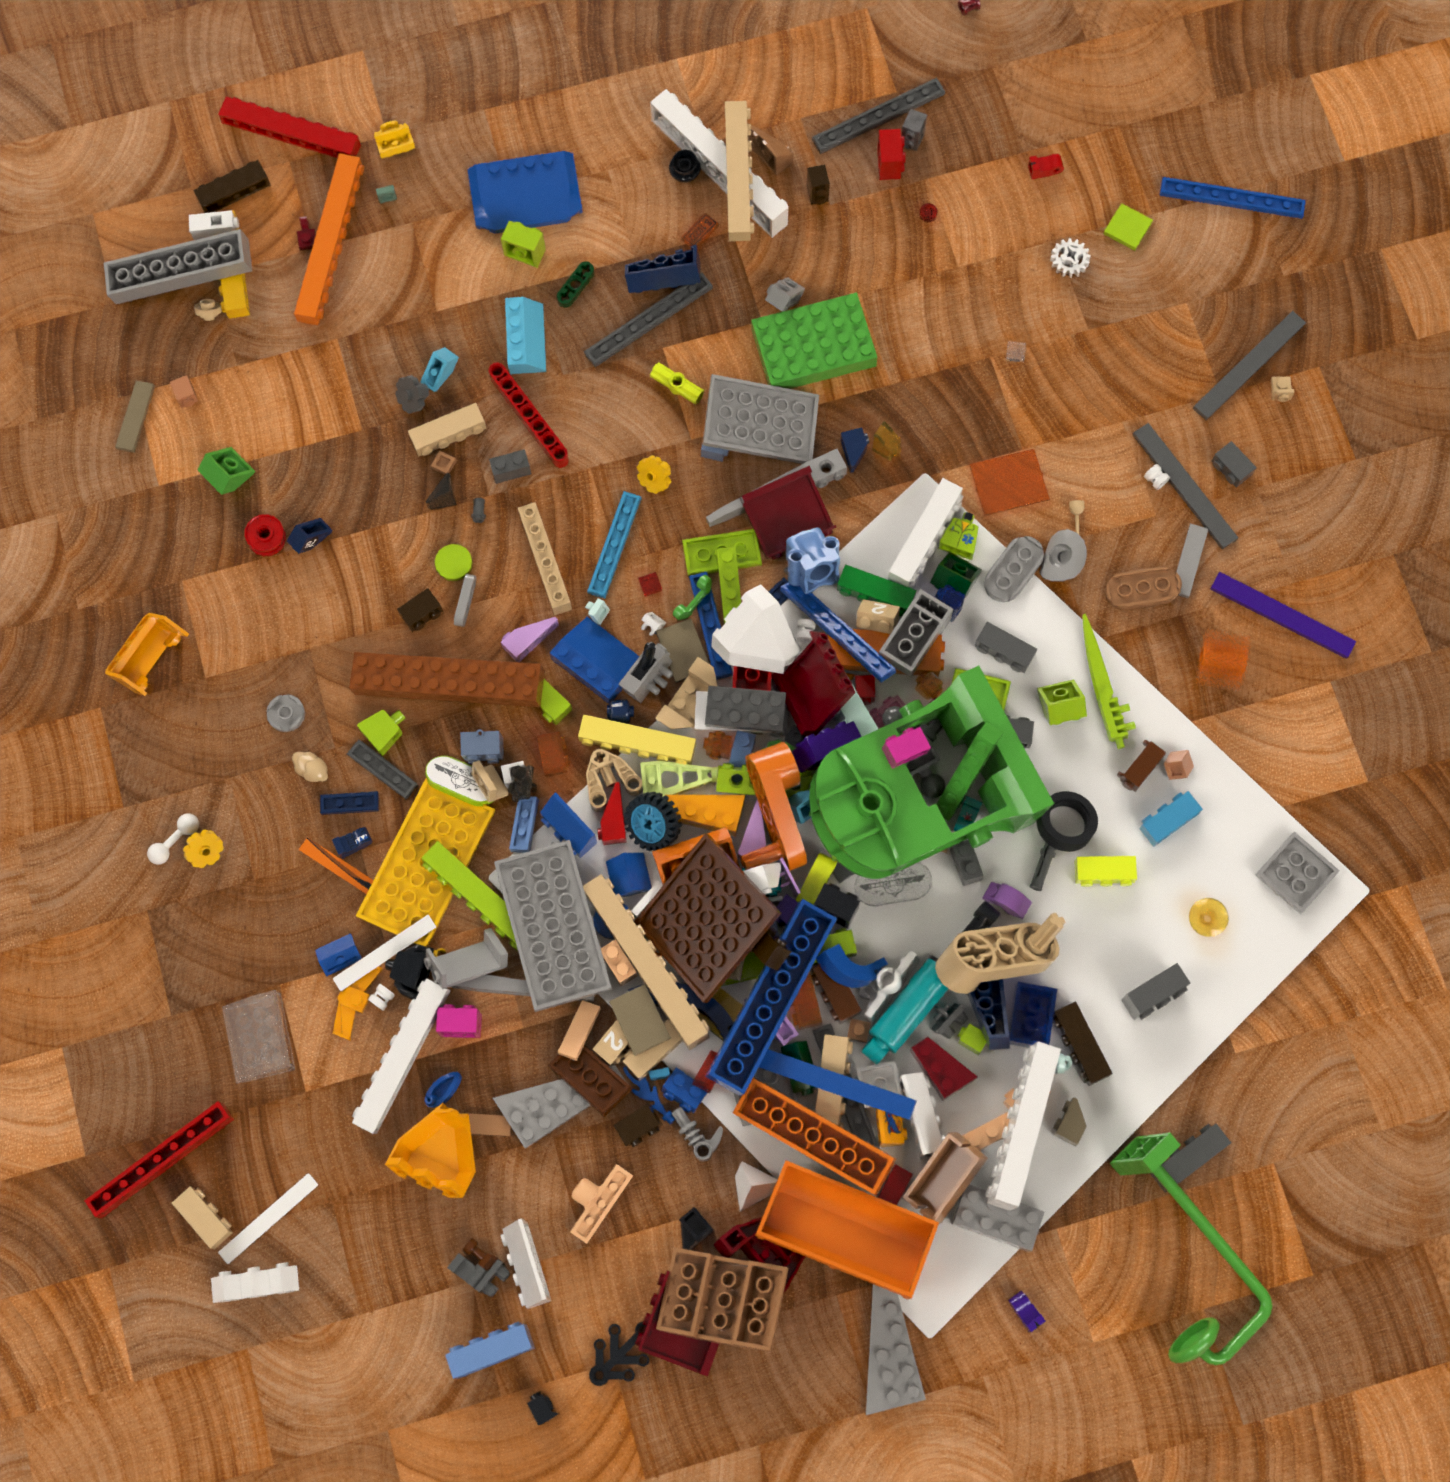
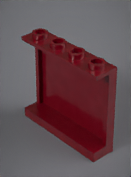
M810 466L739 497L766 559L771 557L772 560L783 556L781 552L786 551V540L801 531L818 527L826 537L833 533L832 529L837 528L836 525H833L812 478Z
M810 631L809 633L813 640L784 671V674L774 672L772 677L779 691L786 692L785 703L801 735L809 736L814 734L816 736L856 692L835 650L832 648L828 636L823 632Z
M666 1270L665 1274L661 1273L657 1285L660 1288L658 1293H654L651 1298L650 1305L653 1306L650 1313H646L642 1323L645 1325L643 1333L639 1332L635 1342L638 1345L637 1350L708 1377L719 1346L718 1343L656 1330L665 1286L670 1271Z

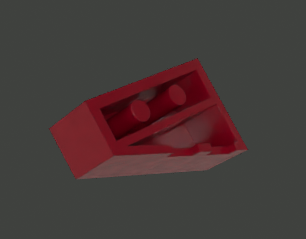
M926 1037L910 1049L911 1054L924 1074L928 1076L930 1083L942 1101L978 1078V1076L929 1037Z

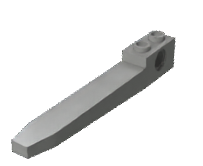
M835 449L792 469L764 485L810 466L812 470L811 475L816 487L823 488L832 480L842 479L847 474V466L838 449ZM823 468H828V469H830L831 471L828 472V473H825V472L822 471V469H823ZM740 498L708 515L706 521L709 527L745 513Z
M487 974L450 987L475 992L530 996L526 980ZM595 995L579 999L578 1001H594Z

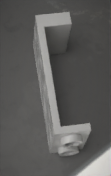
M492 928L484 930L483 942L438 957L434 956L430 948L426 949L424 964L427 969L431 970L434 981L438 982L442 989L508 967V953Z

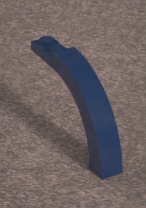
M676 982L679 989L683 988L688 995L686 999L690 1005L694 1004L698 1012L706 1016L715 1025L723 1040H725L734 1023L726 1010L714 998H711L708 1003H703L687 984ZM638 985V986H636V987H633V988H631V989H628V992L631 991V990H633V989H635V988H637V987H639V986H641V985ZM649 991V993H650V995H651V997H652V1000H653L654 1004H655V1005H658L657 1001L655 1000V998L653 997V995H652L651 992Z

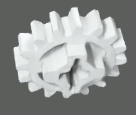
M1069 238L1067 243L1064 240L1061 241V245L1056 243L1050 261L1053 262L1052 268L1057 267L1056 273L1061 271L1063 272V277L1069 274V277L1072 278L1073 274L1078 277L1080 271L1082 273L1085 272L1086 267L1089 266L1091 256L1088 254L1089 249H1084V243L1079 245L1077 239L1075 242H1072L1071 238Z

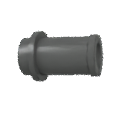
M483 498L473 499V514H471V518L475 523H482L486 519L484 514L485 499Z

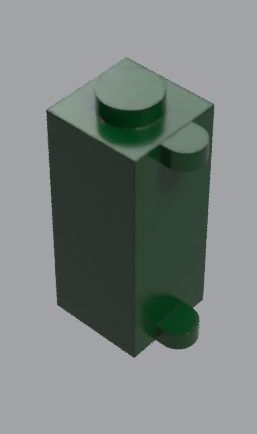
M797 1041L780 1047L782 1054L814 1065L807 1041ZM789 1078L793 1094L801 1093L802 1096L814 1093L813 1090L816 1087Z

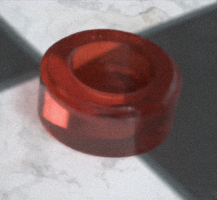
M931 203L922 205L919 212L921 220L933 222L937 218V207Z

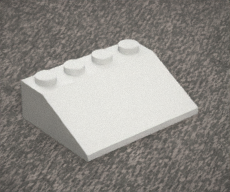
M522 1218L503 1228L504 1234L501 1235L504 1247L508 1246L510 1254H507L509 1265L514 1266L516 1272L513 1274L515 1285H520L522 1292L519 1294L522 1306L526 1305V1308L530 1309L552 1300L528 1222Z

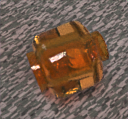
M933 672L921 673L915 680L917 682L915 690L926 700L937 698L944 690L942 688V680Z

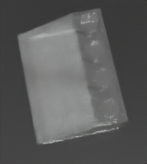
M273 990L256 994L222 1007L236 1084L295 1070L280 992Z

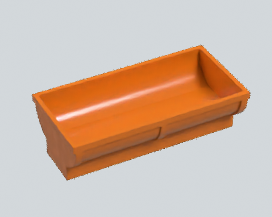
M785 1160L755 1236L761 1240L765 1239L826 1264L834 1270L838 1269L903 1296L902 1298L909 1300L913 1297L939 1222Z

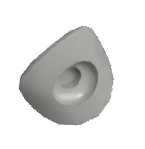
M1069 529L1060 530L1055 533L1047 545L1044 559L1040 566V575L1049 581H1066L1076 577L1085 565L1087 557L1085 541L1078 533Z

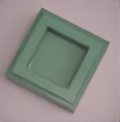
M393 185L376 189L380 203L397 199Z

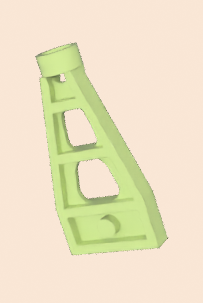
M666 761L640 763L643 794L656 792L662 793L663 796L678 795L700 786L717 782L718 767L683 765ZM665 771L677 773L679 782L675 786L664 788L662 786V773ZM685 771L696 772L698 780L685 784L682 774Z

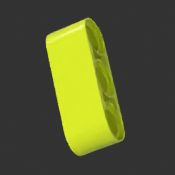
M820 852L800 890L801 893L798 894L795 901L800 902L804 899L814 905L825 883H828L838 861H833L831 857Z

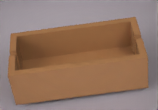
M949 1132L903 1196L915 1209H921L919 1212L924 1217L939 1223L943 1222L988 1159L975 1146L969 1147L971 1143L958 1132Z

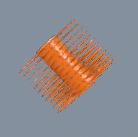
M1211 630L1208 634L1205 631L1208 639L1204 640L1203 635L1202 649L1200 648L1201 652L1198 660L1200 667L1198 669L1200 671L1197 670L1201 674H1197V676L1204 683L1206 682L1207 685L1209 682L1202 678V675H1205L1215 686L1217 683L1210 679V676L1211 678L1213 676L1223 687L1227 683L1232 688L1233 684L1231 685L1227 681L1229 678L1236 685L1235 687L1238 686L1240 689V686L1235 681L1237 679L1242 684L1241 676L1246 671L1247 661L1249 660L1248 652H1246L1249 650L1246 647L1249 648V646L1242 641L1243 639L1240 640L1239 636L1237 640L1242 645L1244 644V646L1234 640L1235 637L1232 639L1231 635L1229 639L1233 643L1229 642L1223 635L1221 637L1225 639V642L1221 641ZM1209 633H1210V635L1212 634V635L1214 636V638L1217 639V641L1214 640V639L1212 638V636L1210 637V636H1209Z

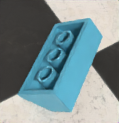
M525 297L505 298L507 360L510 374L546 372L543 304Z

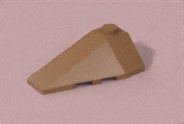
M751 125V135H748V140H751L752 149L776 176L793 164L794 154L790 147H786L781 141Z

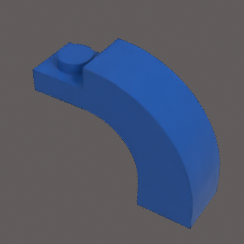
M840 944L825 950L816 958L822 970L832 980L851 988L869 985L876 980L878 973L888 964L884 957L865 966L855 964L846 956Z

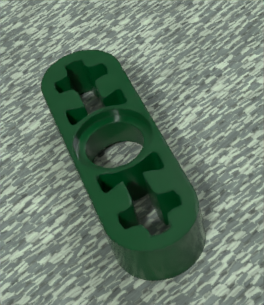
M590 262L580 263L558 291L557 302L561 307H570L593 278L594 267ZM583 269H584V270L589 269V273H588V272H585V273L583 274ZM573 281H579L581 283V285L578 288H572L570 286ZM568 295L569 300L565 299L562 301V296L566 297Z

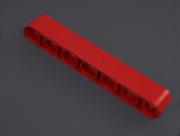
M499 362L491 364L489 375L492 383L552 463L558 468L565 467L569 462L565 446L504 365ZM496 372H501L498 376L494 375ZM506 386H512L510 389H504ZM517 399L522 400L520 403H515ZM527 413H532V414H533V415L530 416V417H525V415H526ZM537 427H543L541 431L535 430ZM547 441H554L551 445L545 444ZM559 454L564 455V457L561 459L556 458V456Z

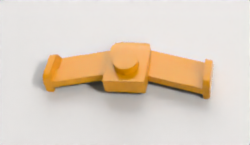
M376 967L340 991L337 997L339 1002L332 1034L351 1041L355 1013L357 1011L363 1014L369 1001L368 998L371 996L365 993V991L379 973L382 972V967Z

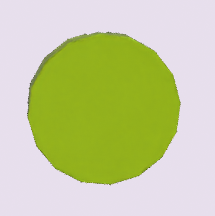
M458 544L444 546L435 557L437 572L448 581L462 580L472 569L473 561L471 554L465 547Z

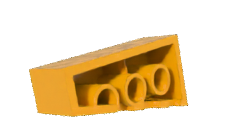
M665 795L669 797L668 802L673 801L675 803L672 807L678 808L679 811L676 812V815H681V819L678 821L682 822V824L710 831L727 827L730 836L736 837L745 804V795Z

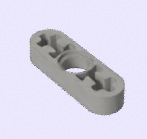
M465 575L454 616L455 626L464 627L466 624L476 585L475 575Z

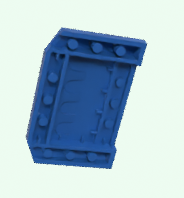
M559 151L481 163L467 169L477 229H487L495 234L503 233L509 221L520 222L529 228L567 223L571 220V217L583 212L574 155L571 152Z

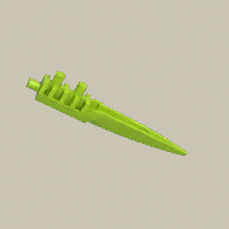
M1085 613L1082 616L1084 640L1095 695L1109 741H1115L1117 749L1125 748L1123 739L1128 738L1127 731L1136 729L1134 721L1124 724V718L1121 713L1130 711L1129 703L1119 706L1118 698H1113L1112 696L1114 692Z

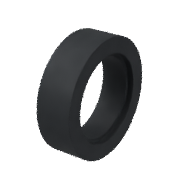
M1061 791L1052 794L1050 797L1054 805L1036 821L1040 836L1048 845L1060 851L1071 852L1085 847L1098 827V816L1094 806L1085 797L1075 792ZM1060 806L1073 808L1084 820V832L1073 837L1060 834L1050 822L1051 810Z

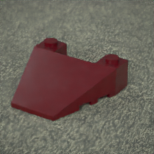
M762 1217L733 1226L714 1243L713 1246L722 1257L730 1258L741 1249L750 1261L788 1267L784 1293L806 1256L780 1245L757 1238L755 1235Z

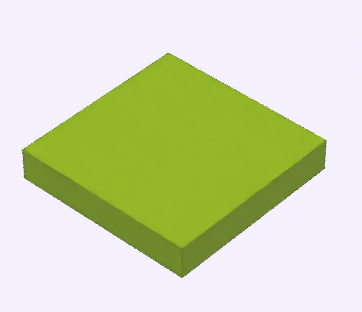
M1121 203L1105 229L1104 235L1135 251L1151 226L1153 219Z

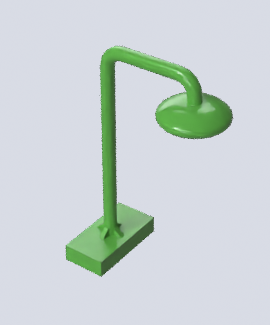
M1171 1133L1137 1136L1110 1162L1111 1166L1120 1176L1153 1173L1260 1302L1258 1312L1221 1351L1215 1353L1209 1349L1217 1338L1220 1325L1216 1318L1206 1317L1183 1331L1173 1342L1168 1352V1357L1173 1363H1186L1200 1357L1208 1364H1224L1268 1320L1273 1307L1271 1297L1265 1287L1162 1166L1181 1146Z

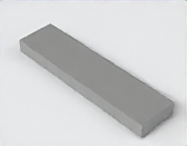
M1191 523L1176 570L1182 581L1179 596L1185 598L1190 596L1208 528Z

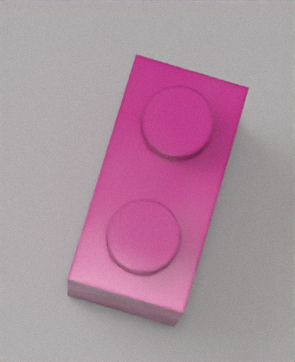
M913 727L908 728L902 732L903 735L898 737L893 735L885 740L882 750L892 769L927 754L931 749L921 727L916 729Z

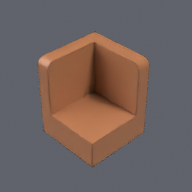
M1189 750L1170 752L1164 762L1169 780L1188 778L1194 767Z

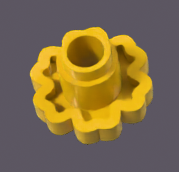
M651 455L648 458L642 459L637 465V470L639 471L637 478L641 486H646L648 492L657 494L660 491L666 490L671 484V479L668 477L671 475V468L667 462L661 461L660 457Z
M205 829L201 833H193L186 840L188 845L183 848L185 859L193 867L204 868L206 864L213 865L220 859L219 853L224 849L223 841L214 831Z

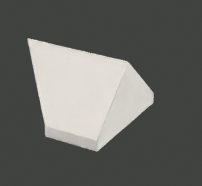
M743 1161L735 1175L740 1212L769 1197L778 1180Z

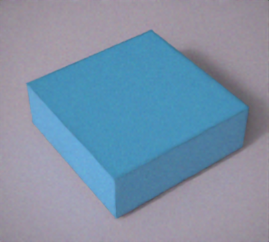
M669 1067L649 1071L650 1079L656 1081L669 1078Z

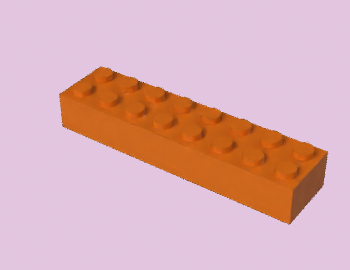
M756 1078L752 1079L745 1094L741 1096L733 1111V1114L873 1195L878 1194L896 1161V1158Z

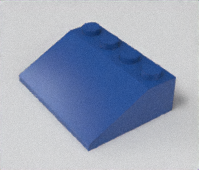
M588 616L566 634L550 652L551 660L609 705L623 690L619 683L639 658L636 653Z

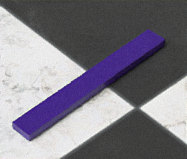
M1221 572L1218 573L1210 590L1345 659L1349 657L1356 643L1355 640Z

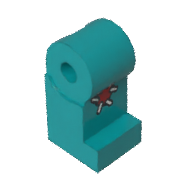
M966 796L953 831L956 832L974 823L983 802Z

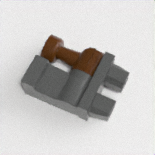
M472 1238L462 1251L467 1255L473 1254L479 1260L477 1265L475 1266L462 1254L458 1253L447 1268L479 1293L493 1297L499 1288L491 1283L492 1280L497 1276L505 1282L511 1273L504 1266L505 1263L496 1256L478 1248V1242Z

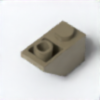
M1073 1097L1071 1101L1067 1100L1062 1108V1111L1065 1113L1062 1119L1058 1118L1053 1129L1056 1130L1054 1136L1073 1146H1077L1087 1126L1078 1099Z

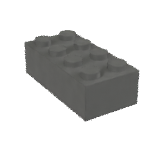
M708 685L705 726L783 733L786 692Z

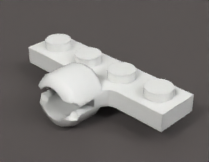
M911 950L901 958L900 965L896 971L893 968H884L878 973L876 982L880 989L874 1002H870L865 1010V1016L873 1024L876 1023L920 960L917 954Z

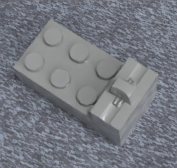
M920 589L880 649L879 654L893 667L912 677L939 634H942L950 622L953 608Z

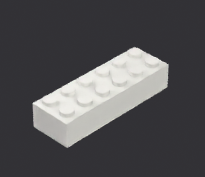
M942 478L891 567L888 580L912 589L915 588L919 574L922 575L927 566L928 558L931 559L934 555L937 543L940 542L946 527L948 528L954 513H957L962 505L961 501L964 497L961 495L962 487Z

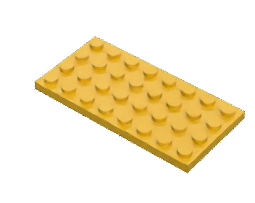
M425 778L356 917L394 935H398L429 915L436 928L414 942L416 945L428 947L454 894L451 892L452 888L448 884L444 886L437 880L438 875L432 871L430 873L422 866L424 862H422L421 858L438 841L468 867L495 813V809L485 804L483 806L468 804L431 787L427 782V778Z

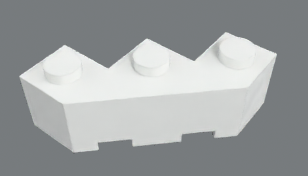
M288 1262L276 1264V1268L269 1270H260V1267L247 1268L248 1272L231 1275V1271L219 1272L218 1277L211 1278L213 1303L284 1294L299 1290L297 1265L289 1266Z

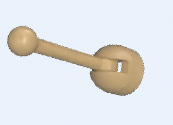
M1075 500L1069 502V509L1075 515V530L1079 534V515L1084 511V501Z

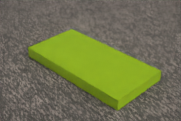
M753 529L682 540L688 577L704 572L708 574L719 572L717 549L736 547L738 569L762 566L759 543Z

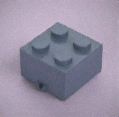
M479 729L476 732H460L461 756L465 761H468V764L478 760L495 764L499 763V760H504L503 736L500 731H482Z

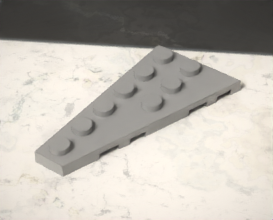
M616 1065L609 1066L622 1079H624ZM562 1079L493 1098L525 1149L591 1106Z
M874 1284L872 1292L866 1415L926 1400L898 1294Z

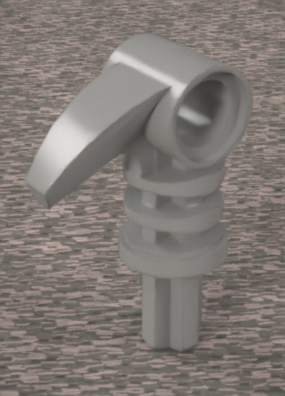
M677 1108L672 1112V1115L681 1128L678 1131L679 1134L686 1135L684 1139L689 1140L688 1146H693L695 1157L699 1161H708L720 1144L723 1128L719 1126L713 1137L707 1140L704 1135H699L700 1129H695L696 1121L691 1122L683 1108ZM701 1146L709 1149V1153L705 1157H701L697 1153Z

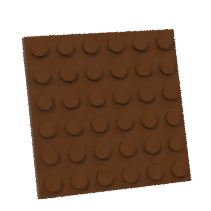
M704 834L636 918L634 923L636 926L641 925L646 933L645 936L651 940L668 963L701 1001L708 1003L782 913L709 834Z

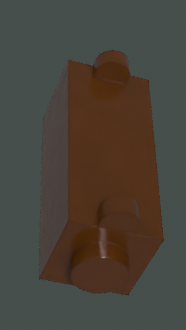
M1144 740L1143 745L1146 748L1125 774L1120 771L1117 773L1120 781L1123 782L1122 785L1130 791L1136 792L1166 754L1164 750L1152 741Z

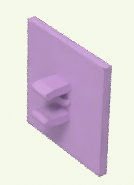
M782 857L777 863L780 862L782 873H780V877L784 876L786 883L781 884L780 887L783 888L789 885L793 895L796 896L801 892Z

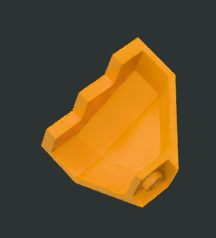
M444 1103L440 1104L397 1140L385 1165L399 1177L405 1179L406 1176H409L416 1180V1184L431 1190L432 1187L442 1190V1195L448 1198H463L476 1173L469 1114H459L457 1110L448 1108Z

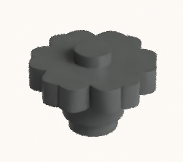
M413 375L399 378L396 383L398 403L402 404V409L408 413L421 411L425 406L424 400L429 396L428 386L424 383H419L418 378Z

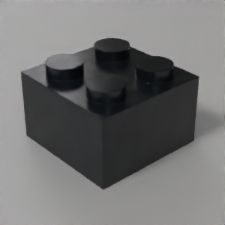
M825 883L814 905L836 917L835 923L848 929L859 909L860 901L857 900L858 897L850 892L845 894L840 891L838 886L832 883L829 885Z

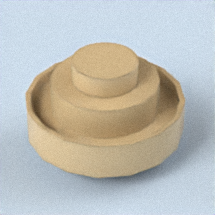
M213 299L201 300L200 303L194 306L195 314L206 321L214 320L222 312L221 303L215 302Z

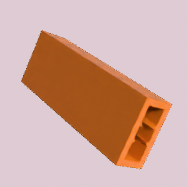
M852 629L878 653L890 636L888 633L873 630ZM827 634L829 642L835 650L844 670L869 672ZM942 635L937 637L913 675L931 676V672L939 677L940 671H944V659H941V652H945V641H942ZM896 669V673H895V674H904V673L901 672L900 670Z

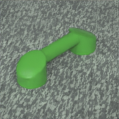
M703 575L699 578L696 586L700 591L687 607L680 604L674 609L673 616L677 620H684L690 617L703 598L709 594L712 587L710 577Z

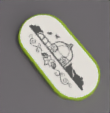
M438 756L429 761L426 766L425 776L431 787L474 806H483V804L488 803L471 774V765L450 756Z

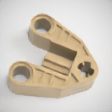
M603 749L593 751L586 772L591 808L596 812H603L608 803L603 786L597 775L598 773H601L607 788L613 787L615 782H617L611 770L614 767L629 795L638 796L643 791L642 780L621 757ZM602 757L603 762L599 763L597 758ZM632 782L639 784L636 789L629 788V785ZM596 798L604 800L601 805L594 804Z

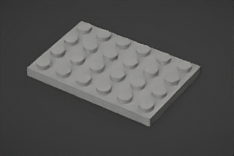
M712 374L710 377L702 445L804 464L813 460L819 395Z

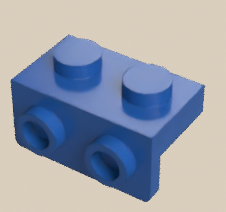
M677 1067L664 1083L661 1090L666 1099L676 1101L685 1112L693 1114L709 1092L706 1087Z

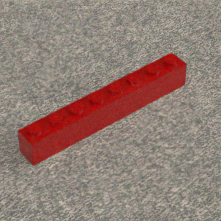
M226 96L218 113L222 124L338 158L339 154L357 156L361 146L359 137L353 132L340 131L336 127L330 128L319 122H310L303 117L297 118L286 112L280 113L270 107L264 108L253 102L241 101L236 97Z
M217 1101L84 1200V1202L95 1217L104 1218L235 1119L226 1106Z

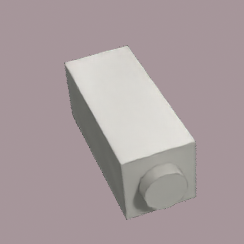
M232 210L189 215V231L194 240L234 231L239 228L238 217L234 216Z

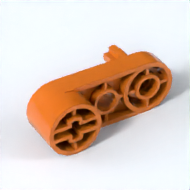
M783 741L745 757L747 771L772 842L770 845L740 856L741 864L745 870L772 863L782 857L789 871L807 864L805 848L785 791L800 785V773L791 750Z

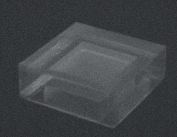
M1008 341L1006 361L1024 362L1026 343Z

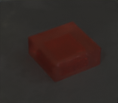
M656 572L638 578L644 597L662 591Z

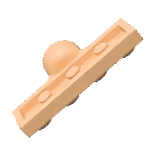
M616 1164L600 1186L595 1185L586 1178L580 1180L572 1192V1198L583 1205L584 1211L570 1230V1233L587 1244L633 1175Z

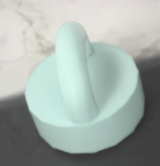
M1060 1053L1055 1070L1056 1074L1064 1073L1071 1067L1072 1059L1070 1056H1064Z

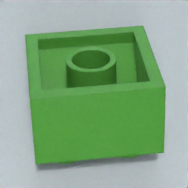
M232 447L206 453L197 469L221 495L235 491L255 473V470Z

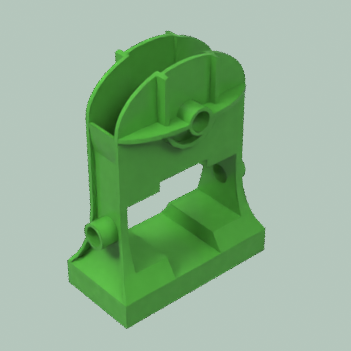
M979 665L959 674L945 692L925 707H923L919 699L912 701L899 709L902 719L828 753L815 771L809 789V817L811 816L819 839L832 856L831 859L833 861L837 860L851 872L869 879L889 877L967 839L972 849L992 840L994 837L991 832L1005 831L1016 833L1034 824L1054 805L1052 798ZM936 719H939L953 747L966 744L967 748H969L975 736L986 722L1002 731L1003 735L981 770V774L986 782L977 791L990 815L951 833L937 804L927 806L906 766L908 762L896 768H891L882 750V746L887 738L893 735L898 737L908 728H916Z

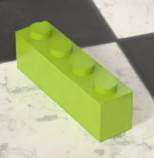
M736 547L717 549L724 624L726 623L724 619L733 607L737 609L741 604Z

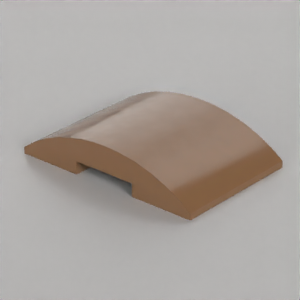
M674 1247L669 1268L670 1274L666 1282L656 1330L718 1344L772 1352L789 1268L755 1261L720 1257L709 1253Z

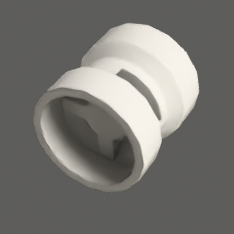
M1156 464L1146 472L1144 478L1147 481H1151L1153 487L1159 490L1169 481L1170 476L1167 473H1163L1161 467Z
M800 619L797 621L798 632L796 633V641L810 643L813 640L809 633L816 627V623L813 620Z
M379 984L375 994H372L368 1000L384 1011L388 1001L392 1000L395 994Z

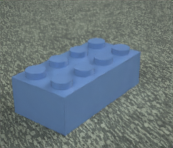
M516 1322L507 1326V1331L502 1332L499 1329L488 1333L489 1338L484 1340L483 1337H478L468 1341L469 1345L466 1347L457 1345L450 1348V1353L445 1354L453 1379H459L535 1349L528 1325Z

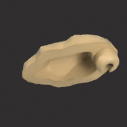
M296 752L293 754L292 761L295 772L310 782H324L327 780V765L321 758L312 752Z

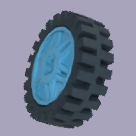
M644 793L632 800L625 809L627 812L624 813V817L627 819L624 820V825L629 826L625 828L626 832H631V835H629L630 839L635 838L634 843L636 845L640 844V848H646V851H656L668 847L677 840L681 832L679 828L682 826V822L678 821L681 819V815H676V812L679 810L677 807L673 808L672 806L675 803L673 801L668 802L669 797L663 796L662 793Z

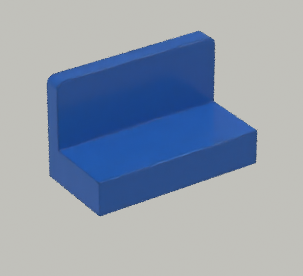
M351 934L315 950L318 962L326 977L362 959Z

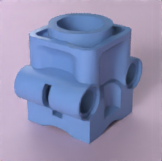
M817 527L801 531L786 540L788 582L791 585H800L803 592L808 594L820 586L838 583L840 578L839 540L836 537H825L821 529Z

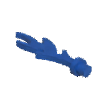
M624 1067V1072L628 1078L640 1087L639 1091L632 1089V1092L641 1099L654 1101L655 1104L651 1105L653 1109L658 1110L664 1115L662 1117L664 1122L667 1121L669 1124H672L675 1118L672 1116V1111L667 1112L662 1105L657 1087L653 1086V1091L651 1092L646 1077L638 1081L629 1073L627 1067Z

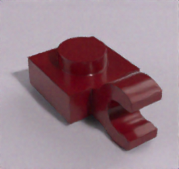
M307 216L299 217L302 231H297L300 251L312 249L316 231L315 229H310Z

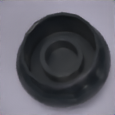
M684 149L676 152L669 163L671 176L682 183L693 181L698 177L701 170L700 162L690 150Z

